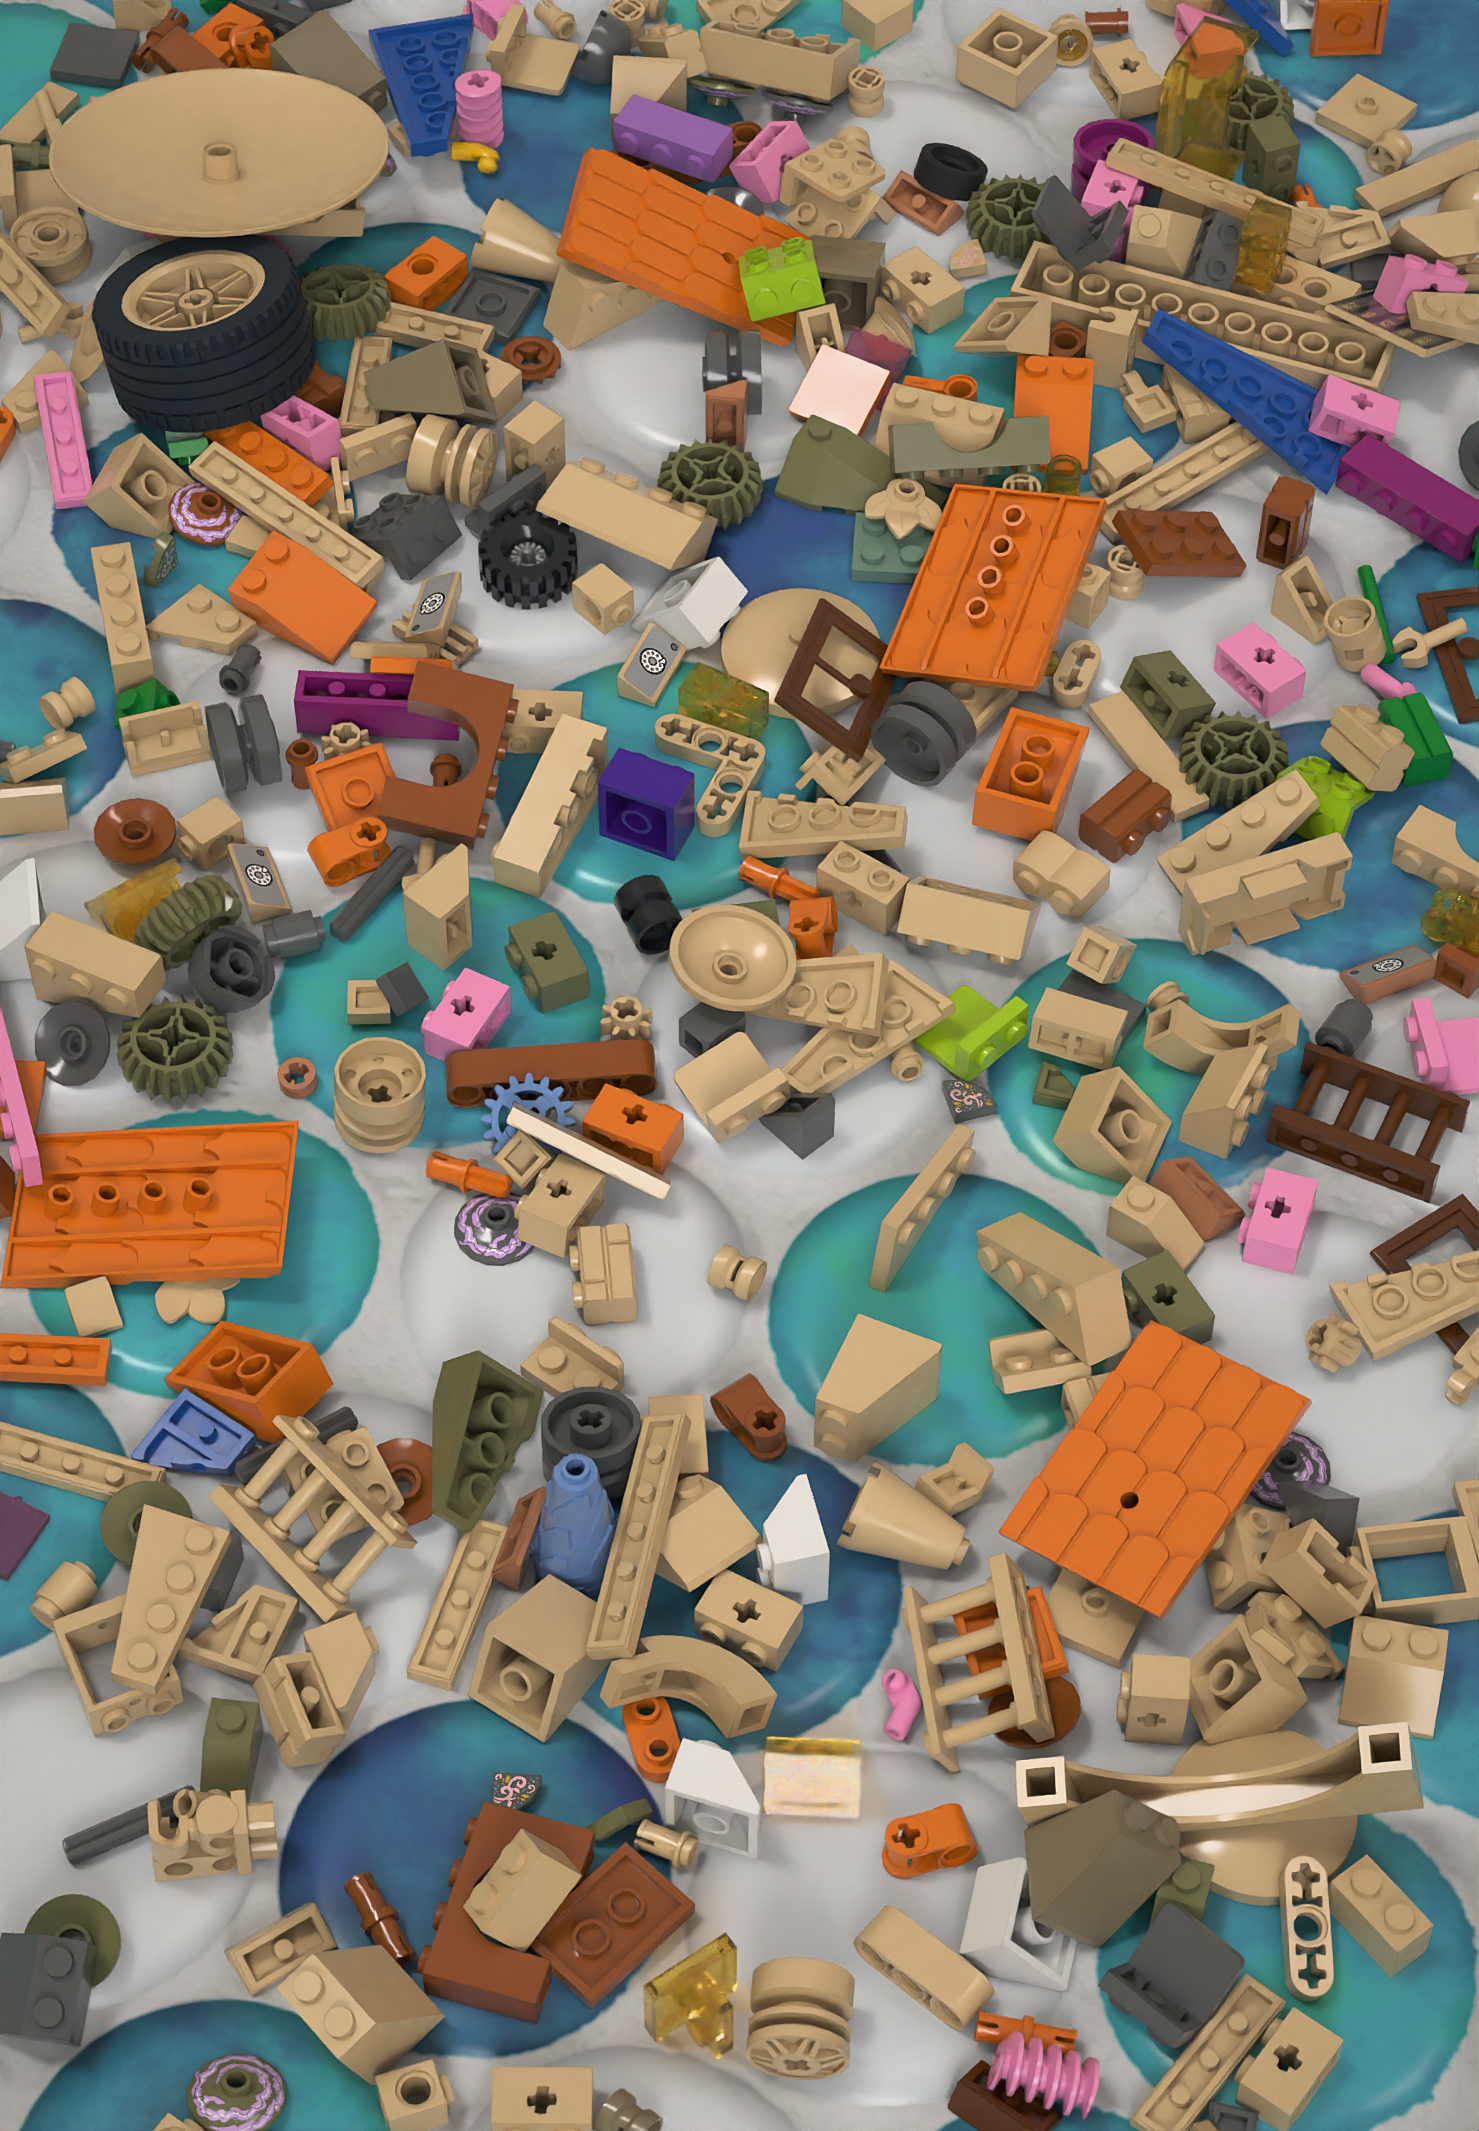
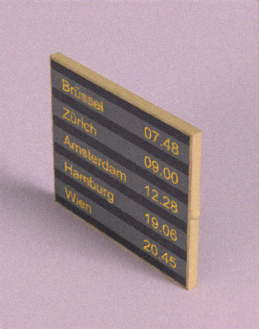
M1376 289L1327 303L1325 311L1423 358L1469 343L1412 329L1409 316L1390 313L1373 298Z

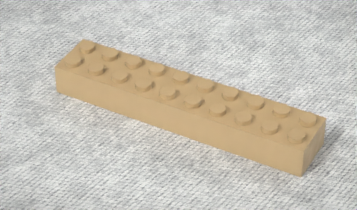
M1037 241L1033 242L1010 290V297L1049 296L1052 301L1050 330L1061 320L1082 329L1086 333L1088 332L1090 320H1102L1107 323L1113 322L1112 318L1099 315L1100 307L1104 306L1131 311V309L1139 310L1134 357L1165 365L1167 362L1142 343L1158 308L1317 390L1321 389L1330 374L1383 394L1393 370L1397 345L1356 325L1109 260L1101 263L1094 261L1077 272L1068 261H1065L1060 256L1056 246Z

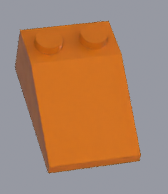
M1017 354L1013 418L1048 416L1051 463L1040 464L1041 472L1087 475L1094 359ZM1017 465L1010 466V470H1017Z
M275 531L271 532L227 589L233 606L256 621L257 626L332 665L378 606L374 598L305 546Z
M1011 707L975 791L972 825L1033 841L1042 830L1056 834L1068 802L1090 728Z
M222 1320L164 1379L167 1386L178 1393H181L184 1388L254 1433L257 1439L275 1443L285 1437L272 1422L277 1415L293 1418L303 1417L334 1384L313 1344Z

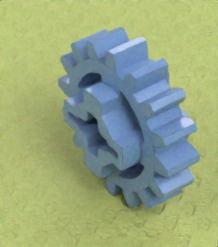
M527 1073L525 1083L519 1084L514 1076H510V1088L507 1090L497 1084L494 1087V1091L498 1099L496 1101L485 1099L484 1106L492 1111V1113L481 1116V1124L491 1126L492 1128L483 1134L484 1140H496L497 1142L492 1150L495 1156L519 1131V1129L511 1125L507 1126L503 1133H501L499 1128V1116L502 1108L508 1114L514 1102L545 1118L551 1114V1111L555 1110L559 1125L566 1128L575 1126V1118L565 1116V1113L573 1109L572 1101L560 1102L559 1100L564 1093V1089L560 1086L553 1091L549 1090V1078L546 1076L541 1080L540 1084H534L532 1073ZM535 1094L540 1097L535 1101L521 1100L518 1095ZM538 1139L557 1156L559 1153L562 1154L560 1149Z

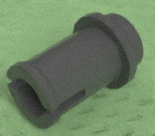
M248 643L239 645L229 665L221 668L219 683L225 691L237 694L247 689L250 684L249 677L262 659V656H259L261 652L255 646Z

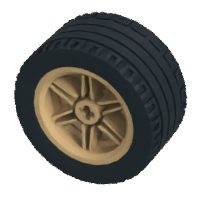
M257 235L182 237L159 244L119 266L103 282L93 302L92 319L118 403L131 418L153 429L174 433H197L224 429L253 420L272 411L291 398L307 381L315 365L316 342L293 260L280 246Z

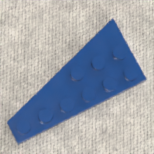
M473 13L368 30L370 46L379 70L386 78V89L412 157H429L436 153L446 152L449 149L457 111L455 82L459 76L465 73L474 30Z
M1158 308L1142 343L1327 495L1338 474L1340 458L1347 453L1349 446L1308 432L1313 402L1319 390Z

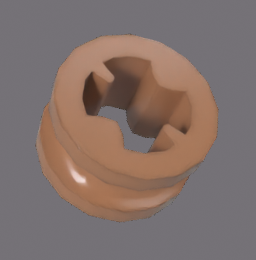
M294 1057L284 1061L278 1068L277 1076L280 1089L284 1095L294 1099H301L310 1096L317 1089L316 1070L311 1061L302 1057ZM300 1073L301 1078L304 1076V1082L295 1084L294 1079L291 1081V1075Z

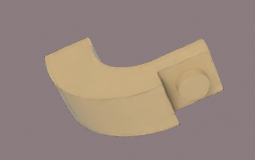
M1178 999L1148 1014L1143 1048L1174 1068L1204 1076L1216 1053L1261 1043L1268 1046L1266 1064L1271 1066L1270 1072L1276 1070L1278 1055L1296 1046L1301 1012L1291 1004H1287L1253 1021L1224 1023L1204 1017Z
M674 1635L640 1638L634 1658H619L611 1662L600 1693L601 1699L609 1709L658 1696L684 1700L704 1711L727 1739L764 1729L778 1695L755 1668L732 1652L699 1639Z

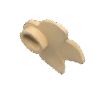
M907 478L892 480L885 491L873 494L867 500L865 506V517L869 519H885L888 528L898 540L906 537L918 524L929 531L935 532L942 515L939 505L925 496V490L922 485L916 480Z
M209 1278L208 1282L164 1281L155 1294L158 1314L167 1324L176 1322L185 1314H188L193 1320L202 1324L218 1323L223 1318L226 1310L222 1291L236 1286L240 1282V1278Z

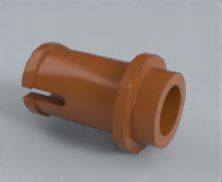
M1117 8L1115 12H1085V23L1090 28L1091 34L1118 33V37H1121V33H1129L1128 11H1121V8Z
M297 739L287 748L285 756L287 762L291 765V781L294 783V787L300 790H308L310 787L304 774V768L316 763L318 760V750L309 740Z
M451 754L436 756L429 768L433 776V786L436 787L455 784L458 777L462 774L461 764L457 757Z

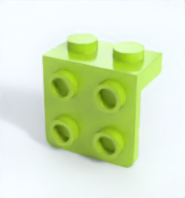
M795 237L783 241L780 247L768 250L764 246L751 248L745 251V255L738 259L740 278L751 322L826 304L812 240H803L802 237Z
M1308 756L1298 760L1280 772L1275 782L1296 769L1318 797L1320 806L1294 833L1313 840L1339 832L1344 840L1354 811L1372 799L1375 790L1366 788L1350 772L1341 773L1330 768L1331 764L1328 761L1316 756Z
M962 985L947 996L948 999L954 1002L957 1012L912 1041L961 1080L971 1082L1026 1036L1029 1005L1016 995L1002 1008L998 1009L970 986Z

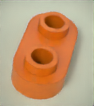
M663 1696L625 1704L622 1710L623 1727L638 1773L650 1782H667L681 1745L667 1701ZM643 1708H650L654 1712L651 1715L644 1716L638 1711ZM655 1749H663L667 1752L660 1757L651 1754Z

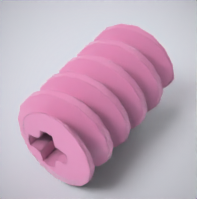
M487 69L464 73L455 82L458 135L465 142L481 143L495 149L502 143L504 138L500 74Z
M1014 2031L1006 2041L1003 2039L997 2047L988 2076L987 2088L993 2090L1001 2078L1005 2079L1006 2095L1012 2097L1017 2088L1023 2085L1025 2086V2102L1028 2103L1032 2102L1039 2091L1043 2092L1044 2108L1050 2110L1057 2098L1063 2099V2115L1069 2116L1076 2104L1081 2105L1083 2121L1091 2109L1099 2086L1100 2064L1098 2059L1088 2057L1081 2065L1080 2054L1073 2050L1066 2053L1062 2059L1061 2047L1055 2044L1048 2046L1043 2053L1042 2040L1035 2037L1030 2039L1024 2047L1023 2033Z

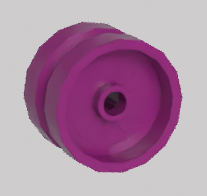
M1101 119L1089 122L1081 127L1073 140V164L1071 169V189L1078 199L1082 200L1098 159L1106 161L1108 153L1119 138H1124L1154 150V138L1148 130L1135 122L1122 119ZM1139 180V186L1145 187L1142 197L1143 201L1151 190V184Z

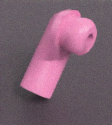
M1374 663L1365 665L1361 671V679L1386 700L1396 697L1402 699L1406 695L1417 693L1413 684L1409 682L1399 683Z
M894 1668L887 1671L882 1678V1686L893 1709L883 1730L892 1739L902 1741L921 1711L922 1699L912 1678L906 1675L903 1670Z

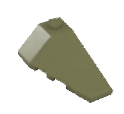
M811 414L793 438L774 490V496L808 510L822 511L823 506L845 509V515L856 516V512H865L866 502L873 494L885 491L892 480L901 478V473H890V456L848 428ZM915 479L924 488L925 496L937 503L942 510L948 501V495L924 479Z
M479 1350L443 1362L433 1399L431 1513L464 1533L473 1530L496 1493L495 1485L503 1472L509 1471L516 1461L513 1457L521 1443L528 1441L534 1432L544 1390Z

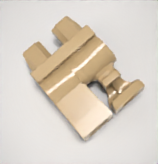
M245 1790L230 1791L231 1799L221 1795L210 1796L199 1804L194 1818L188 1819L187 1815H179L177 1828H171L170 1817H162L160 1802L157 1798L149 1801L147 1805L148 1826L155 1881L220 1875L232 1872L236 1868L238 1869V1875L253 1874L252 1860L278 1857L273 1801L246 1803Z

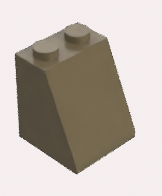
M322 9L270 44L273 71L303 75L337 86L364 101L376 114L388 106L386 78L325 10Z
M811 235L810 240H812L826 304L798 310V312L835 303L841 330L861 332L864 325L875 312V298L880 297L882 265L885 264L886 243Z
M441 339L363 372L367 384L364 387L366 398L376 410L400 416L410 413L413 418L424 419L428 414H433L459 422L486 424L498 422L476 348Z
M1116 1790L1105 1793L1024 1830L1032 1920L1093 1948L1102 1946L1181 1865L1179 1849L1180 1832L1176 1819Z

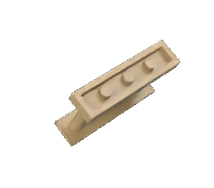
M277 1415L272 1422L286 1436L285 1440L246 1486L240 1485L235 1487L219 1484L208 1498L325 1623L355 1612L358 1614V1610L348 1601L350 1598L349 1590L388 1544L393 1547L413 1549L418 1542L406 1531L409 1528L407 1521L394 1510H386L317 1438L320 1432L309 1420L302 1416L293 1418ZM301 1451L316 1469L275 1517L268 1516L259 1507L262 1503L260 1497L295 1455ZM330 1482L346 1499L305 1548H298L289 1539L291 1535L289 1528L327 1483ZM360 1513L376 1531L335 1579H327L318 1569L321 1565L319 1559L356 1515Z
M1006 1553L988 1558L991 1577L987 1578L986 1584L930 1604L912 1586L903 1589L906 1607L902 1608L901 1614L904 1625L912 1638L928 1729L923 1734L924 1745L929 1756L933 1760L937 1759L951 1773L960 1770L956 1747L1015 1726L1019 1730L1024 1729L1037 1743L1055 1737L1024 1573ZM992 1601L997 1605L999 1618L994 1620V1625L937 1644L933 1622ZM1000 1642L1005 1647L1007 1659L1002 1661V1666L948 1685L944 1684L941 1663ZM1007 1684L1012 1687L1015 1701L1010 1703V1708L952 1728L949 1704Z

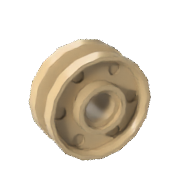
M57 205L34 208L19 216L11 226L10 241L52 285L71 281L81 275L91 263L92 247L88 239V227L84 217L73 209Z

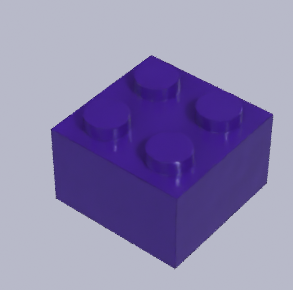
M618 748L598 781L599 835L675 861L695 827V773L686 771L679 766H672L648 758L641 753Z

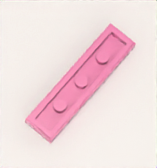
M72 371L34 375V385L56 510L87 506L83 501L92 487V480Z

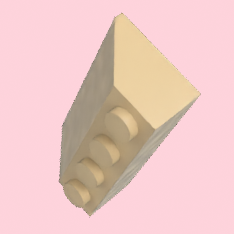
M584 457L582 461L567 463L537 504L536 511L670 570L704 562L718 521L717 518L707 515V509L699 504L688 501L682 504L673 500V494L665 489L658 487L645 488L638 484L639 479L623 472L613 474L604 470L606 466L604 463Z

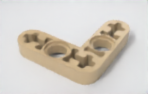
M672 713L660 717L655 724V744L660 751L717 770L697 805V829L708 837L715 838L727 834L732 829L746 804L747 791L754 790L765 770V747L755 739L680 714ZM713 741L721 747L716 751L708 752L702 750L699 746L704 742ZM748 756H749V757H753V758H749V759L747 760V762H746V761H742V760H746ZM733 782L739 784L742 788L736 793H727L720 787L725 783ZM718 804H719L720 806H722V807H721V816L717 815V816L714 818V820H713V819H709V818L714 817V815L716 814V812H717V810H718Z

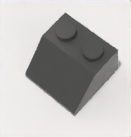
M1 1933L0 2035L81 2047L99 1948L89 1941L42 1934Z

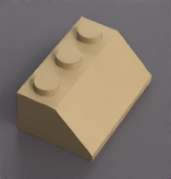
M893 383L882 408L874 446L890 456L888 425L932 423L940 439L951 448L962 452L976 451L988 445L996 437L1004 420L1005 409ZM978 468L963 469L962 477L940 478L939 470L924 471V480L950 488H953L954 484L985 486L989 476L978 475Z
M919 876L907 883L897 932L907 934L906 941L914 944L931 946L933 940L948 944L947 950L953 953L972 955L973 950L989 953L988 960L1012 965L1014 959L1021 960L1026 955L1041 903Z

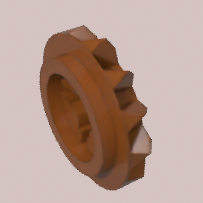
M525 336L509 342L503 348L500 355L501 361L510 363L522 371V381L525 386L529 381H536L542 384L545 377L554 378L556 370L561 368L560 350L553 342L542 337ZM526 360L527 362H533L534 360H537L538 364L529 363L528 365H524V361Z

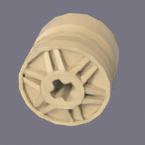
M428 414L416 430L410 448L406 472L409 492L433 496H442L445 492L448 503L459 504L461 502L463 507L477 509L478 504L488 493L495 471L498 453V437L495 430L480 428L478 430L476 425L466 424L459 431V425L456 420Z
M388 1037L365 1038L351 1044L339 1055L334 1068V1121L336 1130L342 1139L354 1148L374 1154L391 1153L409 1146L420 1135L424 1124V1096L426 1092L424 1061L414 1048L403 1041Z
M785 1957L761 1963L753 1971L750 2010L754 2015L748 2021L749 2037L746 2044V2059L753 2067L767 2074L786 2079L815 2080L841 2074L849 2067L851 2026L847 2022L853 2015L854 1977L848 1970L832 1962L816 1958Z

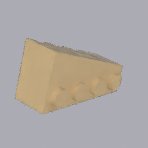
M714 19L700 28L699 40L701 48L699 52L704 54L707 65L705 72L709 73V76L713 79L727 80L733 78L742 80V84L748 87H762L764 85L775 88V91L779 94L793 95L799 93L808 95L811 101L824 103L829 102L849 87V74L859 66L861 39L848 37L847 43L841 44L830 42L831 35L816 33L815 37L798 38L795 37L794 30L771 29L767 33H762L761 25Z
M562 713L501 841L498 840L492 849L490 863L494 865L495 883L537 898L542 896L598 801V781L609 764L608 728Z
M1021 1212L976 1231L979 1245L977 1259L981 1268L1086 1366L1090 1367L1131 1347L1132 1339L1118 1266Z

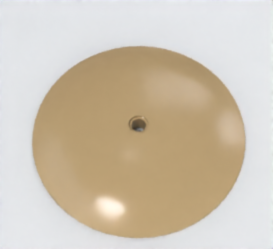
M202 69L172 73L138 81L111 91L86 104L75 112L55 134L49 151V166L54 182L70 201L92 215L113 224L144 232L171 236H239L268 232L304 223L330 213L352 201L368 189L384 169L389 155V139L383 121L371 107L353 94L332 84L303 75L265 69Z

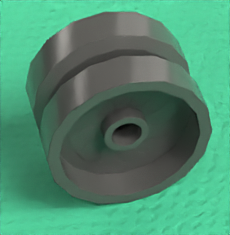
M740 331L736 336V355H730L729 337L725 332H705V356L702 357L703 392L737 381L748 380L747 415H761L762 364L760 331Z
M917 681L909 683L892 702L891 706L871 726L870 738L874 749L886 759L884 764L897 776L912 784L930 787L938 785L953 769L956 762L975 743L977 730L969 711L951 692L934 683Z
M262 694L240 699L238 704L240 725L237 724L234 712L226 702L205 706V719L211 750L220 784L225 794L246 790L249 780L246 763H249L254 779L261 786L282 782L278 738Z
M595 1386L579 1387L563 1392L549 1402L541 1415L543 1476L547 1483L551 1480L554 1466L564 1456L584 1454L591 1458L597 1466L602 1486L607 1491L609 1500L625 1494L641 1431L640 1413L633 1401L619 1391Z

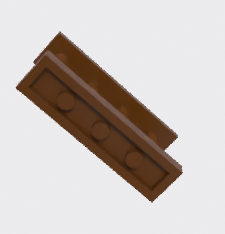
M1307 1042L1304 1048L1300 1073L1309 1077L1292 1110L1276 1105L1270 1117L1266 1143L1430 1203L1436 1189L1441 1165L1431 1161L1447 1128L1462 1133L1470 1101L1460 1098L1452 1092L1441 1091L1340 1054L1332 1048L1321 1047ZM1325 1083L1349 1091L1333 1125L1309 1117ZM1365 1097L1390 1106L1374 1140L1349 1132ZM1406 1112L1430 1121L1415 1155L1390 1147Z

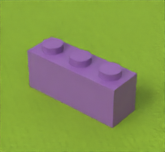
M634 94L613 121L614 150L710 183H714L733 156V128Z

